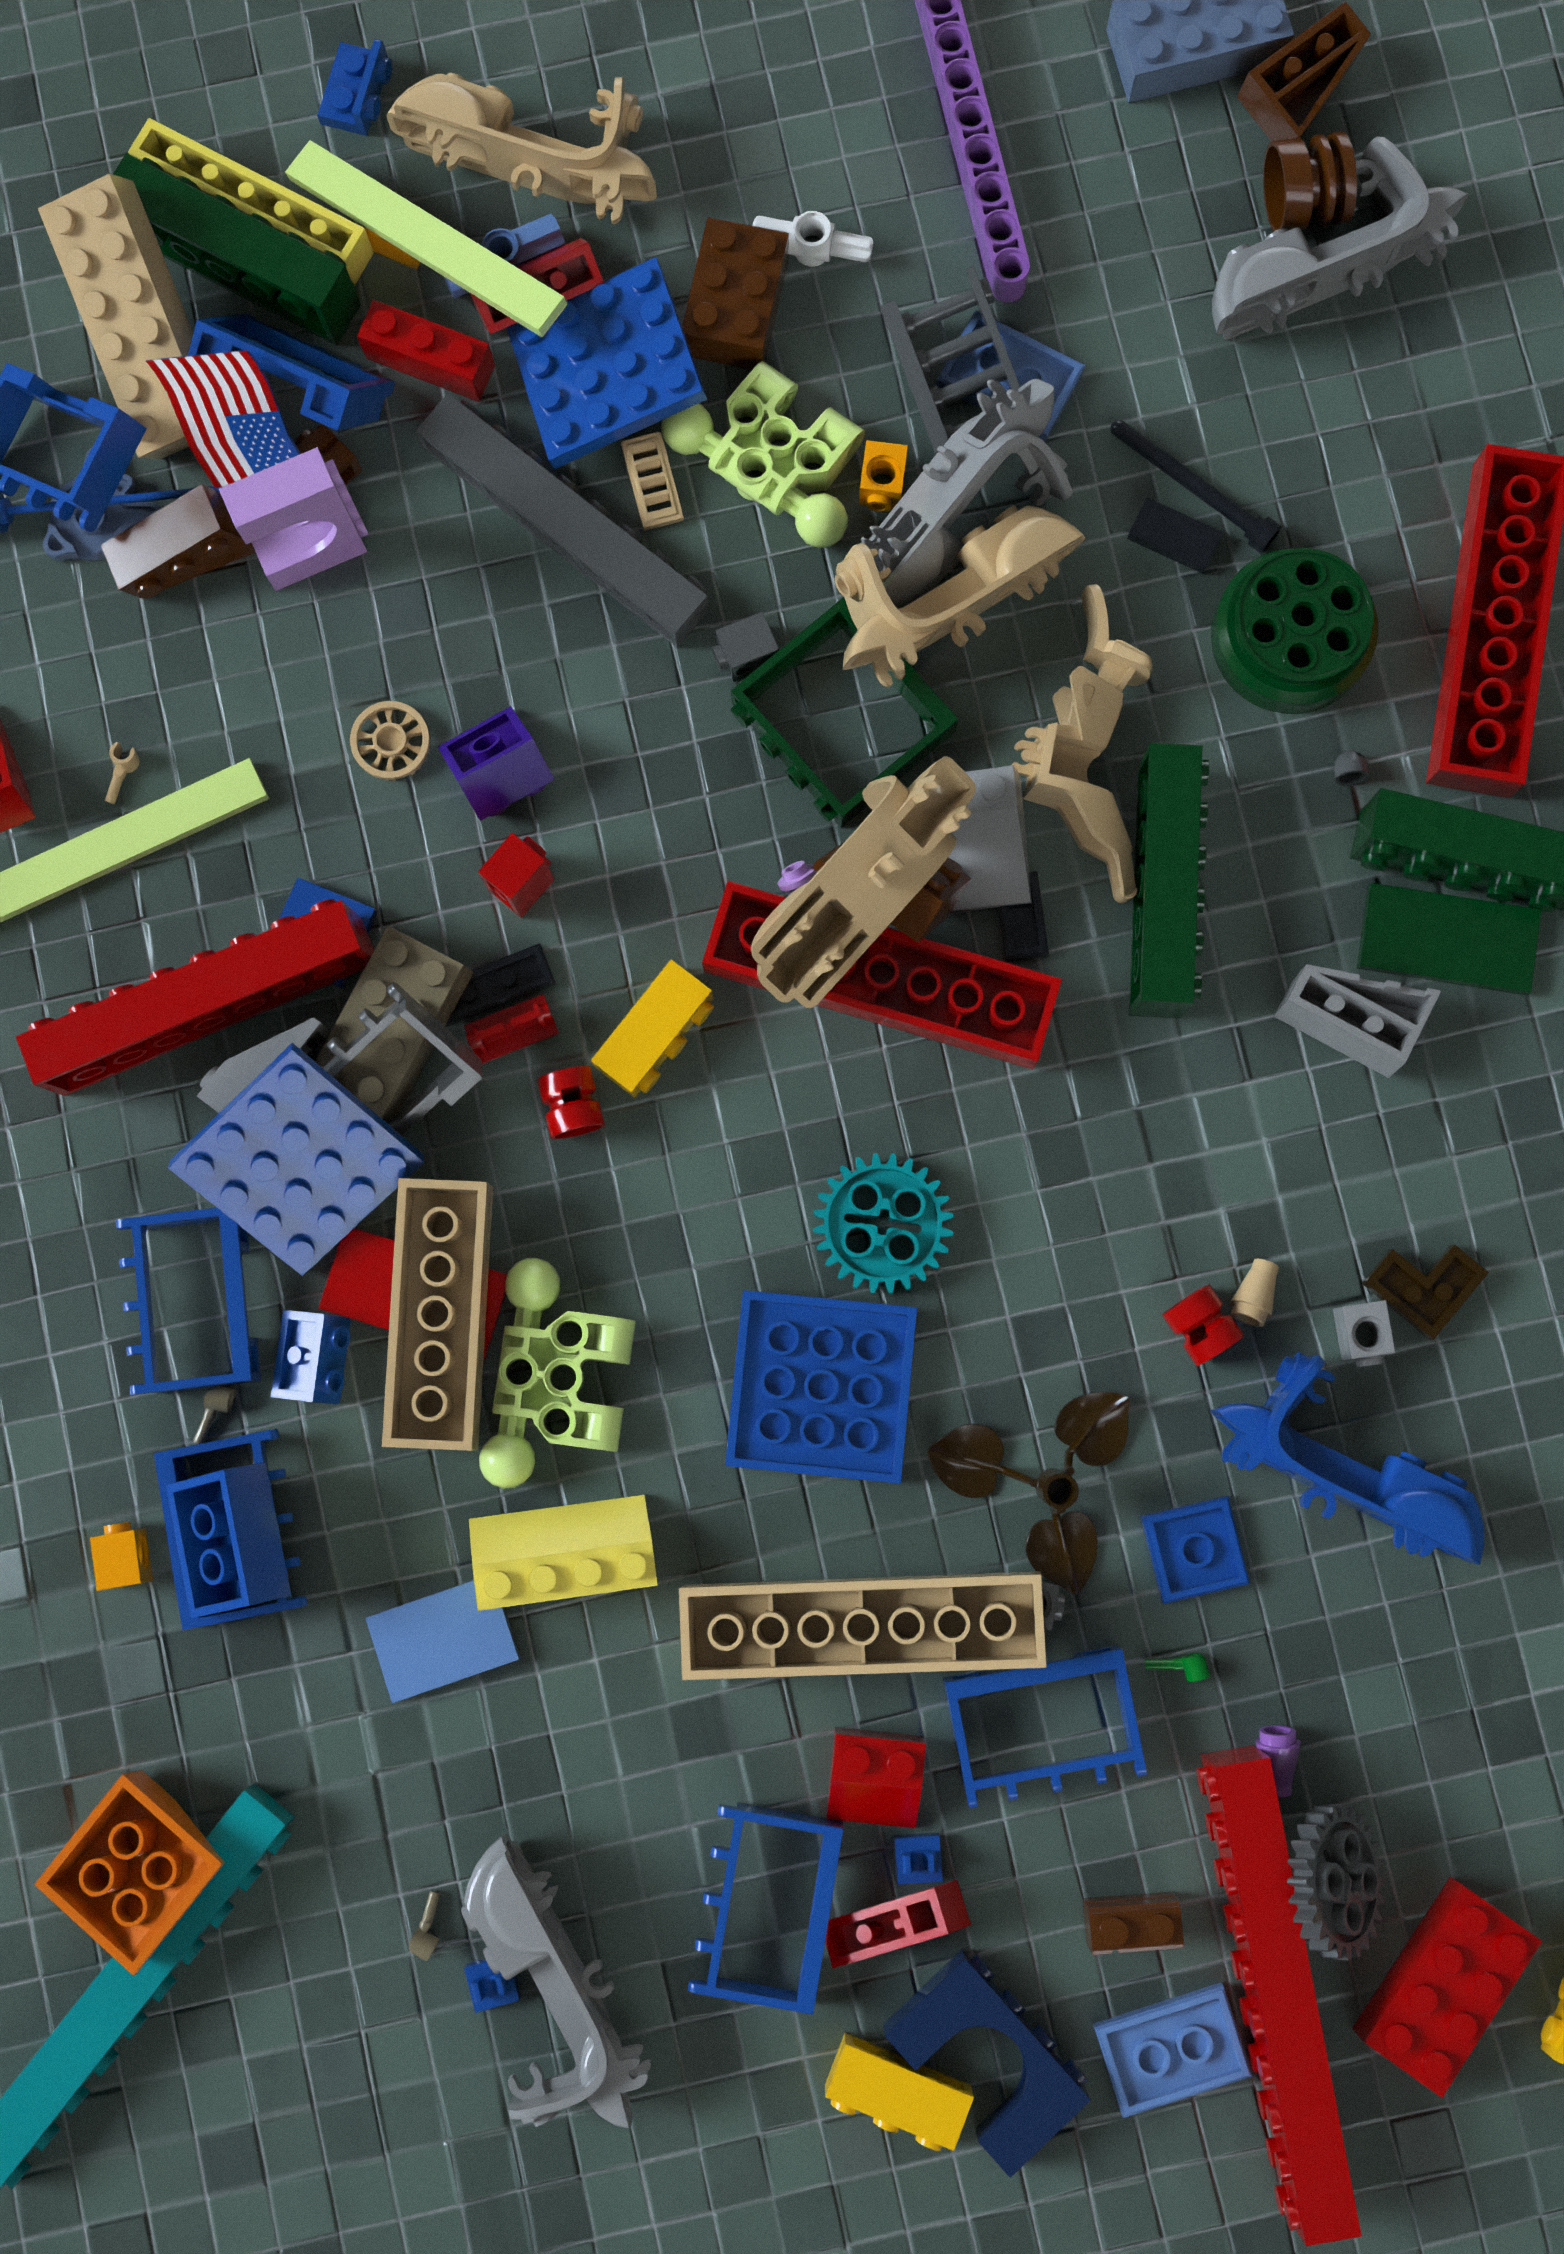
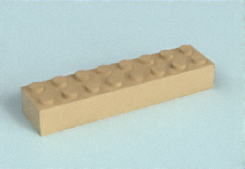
M1040 1571L692 1584L679 1588L682 1680L1046 1668Z

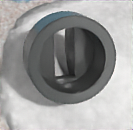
M1353 750L1342 752L1334 763L1335 782L1342 786H1352L1367 781L1370 774L1366 757L1360 752Z

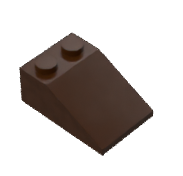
M843 843L816 860L812 868L818 872ZM947 858L937 872L890 924L918 943L947 919L972 878L963 873L962 867L956 861Z

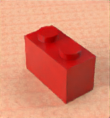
M513 833L507 837L478 871L489 892L520 918L524 916L554 881L549 869L551 862L545 857L546 851L530 837L527 836L522 841Z

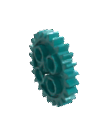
M873 1153L870 1166H866L860 1157H856V1171L851 1172L844 1165L840 1166L843 1180L839 1182L829 1177L827 1184L833 1190L832 1194H818V1199L827 1206L826 1209L813 1210V1216L824 1220V1224L813 1228L812 1231L813 1234L824 1235L826 1240L821 1242L816 1249L817 1251H831L832 1255L827 1259L825 1265L830 1267L839 1263L842 1266L837 1277L839 1280L845 1278L849 1273L854 1275V1289H857L862 1281L866 1280L869 1281L870 1294L875 1293L879 1283H884L888 1294H893L896 1281H900L906 1291L910 1290V1276L914 1275L917 1279L924 1282L927 1278L922 1267L926 1265L937 1270L940 1265L932 1255L934 1253L947 1254L949 1251L939 1241L940 1238L953 1236V1231L942 1227V1223L953 1219L954 1215L950 1212H941L940 1209L950 1198L949 1196H935L934 1192L941 1182L936 1180L927 1184L924 1181L928 1172L927 1167L921 1169L917 1174L911 1171L913 1166L912 1158H909L903 1167L897 1166L895 1153L890 1155L887 1164H881L878 1154ZM860 1188L871 1189L877 1197V1203L869 1210L858 1209L852 1201L853 1193ZM904 1194L914 1196L919 1202V1212L912 1217L901 1215L895 1206V1201L899 1196ZM880 1213L888 1214L889 1222L919 1225L921 1232L914 1233L891 1227L887 1229L885 1235L877 1233L878 1228L876 1225L846 1222L844 1217L850 1214L876 1220ZM854 1230L863 1231L870 1238V1247L863 1253L851 1252L845 1242L846 1236ZM896 1237L907 1238L913 1246L912 1256L906 1260L895 1259L889 1251V1243L892 1239Z

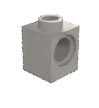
M1386 1300L1333 1309L1341 1360L1355 1359L1356 1367L1383 1364L1382 1355L1395 1353ZM1361 1323L1367 1324L1373 1331V1341L1368 1347L1360 1345L1355 1336L1356 1329Z

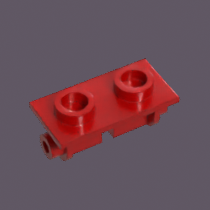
M544 994L464 1025L468 1043L474 1053L481 1058L482 1064L559 1034Z

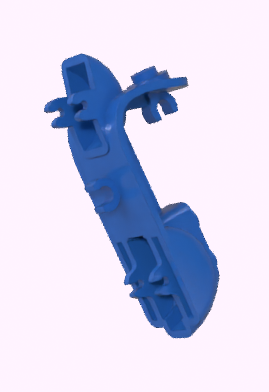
M1297 1352L1293 1358L1286 1356L1275 1376V1380L1280 1382V1384L1271 1393L1263 1407L1248 1403L1225 1404L1209 1411L1235 1434L1221 1453L1222 1462L1237 1463L1236 1467L1238 1470L1246 1469V1471H1252L1260 1463H1263L1311 1487L1302 1494L1300 1498L1301 1507L1308 1509L1313 1498L1320 1496L1325 1501V1508L1322 1511L1321 1517L1330 1519L1337 1509L1336 1500L1393 1527L1394 1546L1400 1549L1404 1544L1408 1554L1413 1555L1419 1552V1556L1425 1557L1430 1555L1436 1548L1469 1563L1481 1564L1484 1550V1524L1475 1495L1465 1489L1468 1484L1467 1481L1445 1471H1442L1440 1477L1426 1471L1424 1468L1427 1462L1404 1451H1401L1399 1457L1387 1455L1380 1472L1305 1437L1289 1426L1288 1419L1291 1413L1304 1397L1312 1403H1324L1325 1398L1313 1391L1312 1385L1317 1378L1329 1383L1334 1382L1335 1377L1330 1372L1321 1370L1325 1361L1319 1355L1306 1356Z

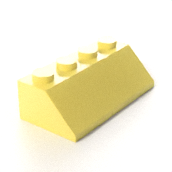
M645 1495L469 1519L472 1567L478 1611L658 1586Z

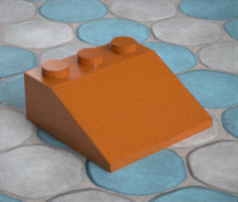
M143 1770L120 1776L34 1885L134 1976L141 1970L225 1862L177 1801Z

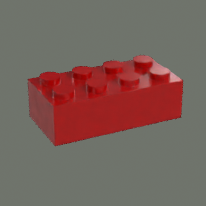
M1450 1876L1355 2022L1352 2030L1365 2044L1443 2098L1537 1951L1542 1940Z

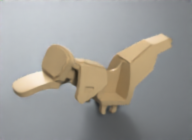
M1093 584L1086 586L1082 592V605L1088 629L1087 647L1083 660L1093 664L1099 672L1096 675L1085 667L1078 666L1070 674L1071 688L1061 687L1052 697L1059 724L1058 722L1048 724L1045 729L1038 727L1027 729L1025 736L1027 738H1036L1034 742L1020 740L1015 744L1014 749L1016 751L1022 750V759L1029 763L1021 765L1014 762L1012 765H1014L1019 775L1027 777L1023 799L1051 807L1060 814L1078 847L1106 863L1113 898L1118 903L1123 904L1131 900L1137 893L1131 855L1133 848L1113 793L1102 787L1090 784L1087 778V769L1092 760L1100 756L1110 741L1123 706V689L1126 685L1139 686L1147 682L1152 673L1153 664L1151 657L1123 640H1109V624L1105 599L1099 585Z

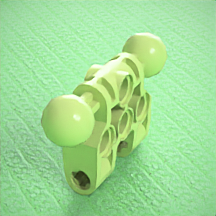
M761 361L726 401L728 432L724 437L713 430L714 423L712 418L700 403L662 420L661 433L664 441L673 451L683 455L701 452L710 458L709 469L735 486L743 498L764 505L775 515H780L785 510L795 517L797 531L806 544L817 548L831 547L842 539L848 527V515L843 504L837 497L826 493L814 494L810 497L805 493L826 491L860 447L865 436V430L832 407L827 408L809 429L799 430L790 418L783 416L796 396L798 384L766 362ZM741 417H751L754 419L750 423L738 421ZM779 439L786 441L788 444L774 446L771 442ZM812 462L820 464L822 467L810 470L805 468L804 465ZM757 470L762 472L763 475L751 478L746 473Z
M525 1258L517 1262L508 1271L505 1280V1293L510 1303L516 1307L514 1325L504 1326L492 1413L500 1414L498 1434L489 1438L483 1445L479 1455V1466L484 1478L492 1485L503 1489L515 1488L525 1483L532 1475L535 1466V1452L530 1442L524 1438L527 1418L533 1419L536 1427L548 1443L612 1452H618L624 1408L584 1403L578 1399V1393L584 1383L582 1371L584 1362L593 1360L630 1365L636 1321L567 1311L548 1325L545 1330H541L542 1311L550 1308L557 1300L560 1292V1277L556 1269L549 1262L539 1258ZM566 1323L578 1324L582 1329V1338L574 1346H564L558 1340V1331ZM517 1360H525L532 1367L531 1378L522 1385L513 1384L508 1377L510 1365ZM560 1366H569L576 1373L575 1384L568 1390H558L552 1384L551 1376L554 1370ZM555 1409L564 1410L570 1418L568 1429L560 1435L551 1434L545 1426L546 1416Z

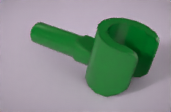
M1190 1653L1174 1659H1145V1670L1175 1671L1183 1669L1187 1682H1196L1209 1678L1206 1659L1199 1653Z

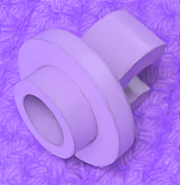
M798 861L783 869L781 872L783 877L777 883L780 890L788 891L789 896L796 889L809 882L817 873L812 868L814 864L806 865L804 861Z

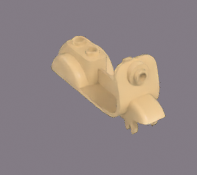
M448 73L446 75L434 74L417 82L396 99L386 116L391 130L403 137L406 146L416 152L432 156L436 167H439L444 160L447 161L446 167L448 171L455 169L459 165L512 183L513 190L518 191L520 186L532 190L534 197L544 193L571 202L596 203V214L599 220L605 217L608 209L613 210L611 212L612 224L618 223L622 218L624 199L652 201L657 197L655 180L649 167L638 155L627 149L628 136L631 131L637 132L640 127L643 107L638 105L637 95L626 92L624 77H615L614 93L606 89H598L596 93L598 102L609 107L604 111L591 108L589 115L590 121L595 125L605 126L604 138L601 145L588 149L510 124L514 110L511 99L504 91L495 86L483 87L468 82L465 78L455 73Z
M1015 505L1011 506L995 518L994 522L996 524L985 530L983 525L969 532L961 540L964 546L958 552L957 558L964 566V571L900 609L895 607L883 585V582L891 573L890 568L888 567L878 572L874 559L879 553L877 549H869L865 543L852 546L844 560L837 564V575L834 578L836 587L844 596L851 618L857 628V632L850 640L844 653L842 670L872 663L879 682L885 687H890L893 684L891 675L888 674V670L892 671L897 679L902 680L905 676V665L902 659L905 658L909 664L914 665L918 659V651L950 632L954 643L959 647L964 646L969 638L964 633L963 626H969L978 637L986 630L985 622L978 616L979 614L1014 592L1018 593L1023 599L1031 600L1034 595L1028 584H1031L1038 594L1042 593L1044 584L1048 581L1046 572L1055 578L1059 573L1058 564L1079 547L1085 540L1084 534L1061 516L1043 508L1028 505L1018 510Z
M947 756L942 757L927 768L908 788L896 776H886L869 782L862 795L864 801L872 809V812L814 877L785 898L764 921L753 939L751 953L754 960L758 963L757 976L759 981L777 1000L787 1003L795 998L806 1008L816 1006L949 857L957 842L956 837L951 832L956 831L960 827L958 822L962 818L966 819L971 815V811L966 805L973 798L976 791L974 781L953 759Z

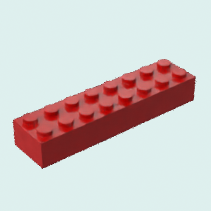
M1487 444L1473 463L1426 784L1511 798L1526 784L1564 517V456Z
M727 881L703 957L704 972L768 991L758 979V963L752 957L751 945L759 928L785 897ZM886 928L816 1006L1033 1070L1039 1060L1062 979L925 938L917 943L901 931Z
M335 899L324 900L313 905L310 908L311 913L299 918L288 916L278 919L270 925V930L256 936L254 933L240 935L230 941V947L216 953L214 950L197 953L189 959L190 963L177 969H174V967L159 969L149 975V981L137 986L126 984L116 987L108 993L109 997L96 1003L93 1001L78 1003L68 1009V1015L56 1020L45 1018L31 1023L28 1026L29 1031L15 1037L33 1085L66 1096L333 984V982L364 971L374 952V948L362 918L342 900L337 902Z

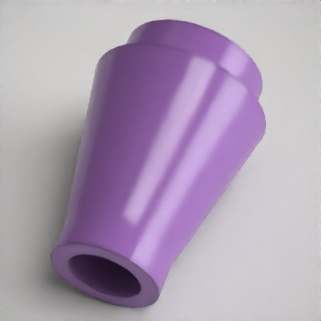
M1282 1725L1261 1727L1260 1737L1255 1739L1256 1747L1271 1758L1278 1797L1290 1796L1292 1794V1783L1301 1741L1296 1738V1730L1294 1728Z

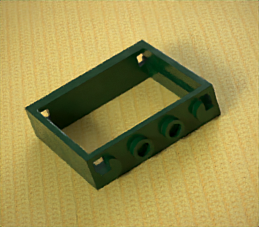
M844 597L731 690L733 707L730 709L743 727L747 728L751 725L761 736L758 742L768 756L772 759L778 756L788 767L785 772L791 782L801 791L806 787L816 800L813 802V805L820 815L828 822L834 819L841 828L868 806L862 795L866 786L846 803L842 804L753 702L840 629H843L852 639L857 632V628L851 618ZM905 658L902 659L905 665V676L902 680L897 679L893 672L888 670V674L891 675L893 680L892 685L932 731L872 781L886 776H896L900 779L954 734L957 729L958 718Z

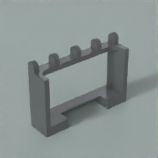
M393 982L386 990L395 1001L378 1017L366 1008L361 1011L358 1017L367 1027L347 1046L339 1039L333 1037L327 1043V1046L336 1056L323 1069L332 1077L335 1076L397 1017L401 1016L453 1063L387 1122L388 1125L402 1136L441 1099H444L452 1106L480 1081L483 1075L481 1058L403 988Z

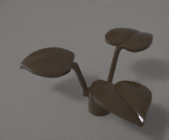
M1092 1392L1078 1396L1065 1404L1059 1411L1054 1425L1056 1437L1061 1442L1069 1445L1065 1451L1063 1470L1056 1468L1047 1469L1038 1478L998 1465L1004 1455L1003 1443L992 1429L981 1424H964L954 1428L929 1446L927 1451L928 1458L937 1477L949 1489L964 1497L980 1498L992 1493L997 1482L996 1473L1035 1487L1038 1497L1054 1508L1051 1513L1053 1520H1040L1030 1529L1025 1542L1028 1561L1033 1569L1041 1572V1576L1058 1584L1072 1594H1078L1092 1572L1097 1554L1098 1540L1095 1526L1084 1513L1070 1511L1060 1516V1513H1064L1067 1508L1076 1502L1079 1494L1077 1482L1071 1477L1075 1472L1072 1467L1073 1455L1076 1453L1081 1462L1090 1466L1107 1465L1114 1461L1124 1449L1127 1441L1130 1399L1118 1393Z

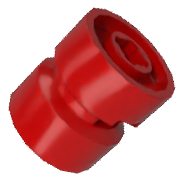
M576 1066L545 1074L536 1080L542 1103L550 1106V1111L545 1117L552 1140L588 1134L605 1126L600 1103L591 1097L597 1090L590 1066ZM574 1095L576 1097V1101L563 1102V1098Z
M1210 1284L1198 1289L1162 1314L1173 1333L1185 1337L1183 1348L1196 1366L1214 1358L1244 1337L1243 1332L1231 1315H1223L1220 1312L1223 1303Z

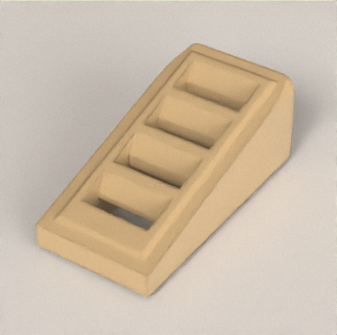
M661 432L621 442L623 457L643 530L647 531L684 521ZM661 467L662 472L641 478L638 477V473ZM666 485V490L643 495V490ZM666 501L671 503V507L652 512L647 511V506Z

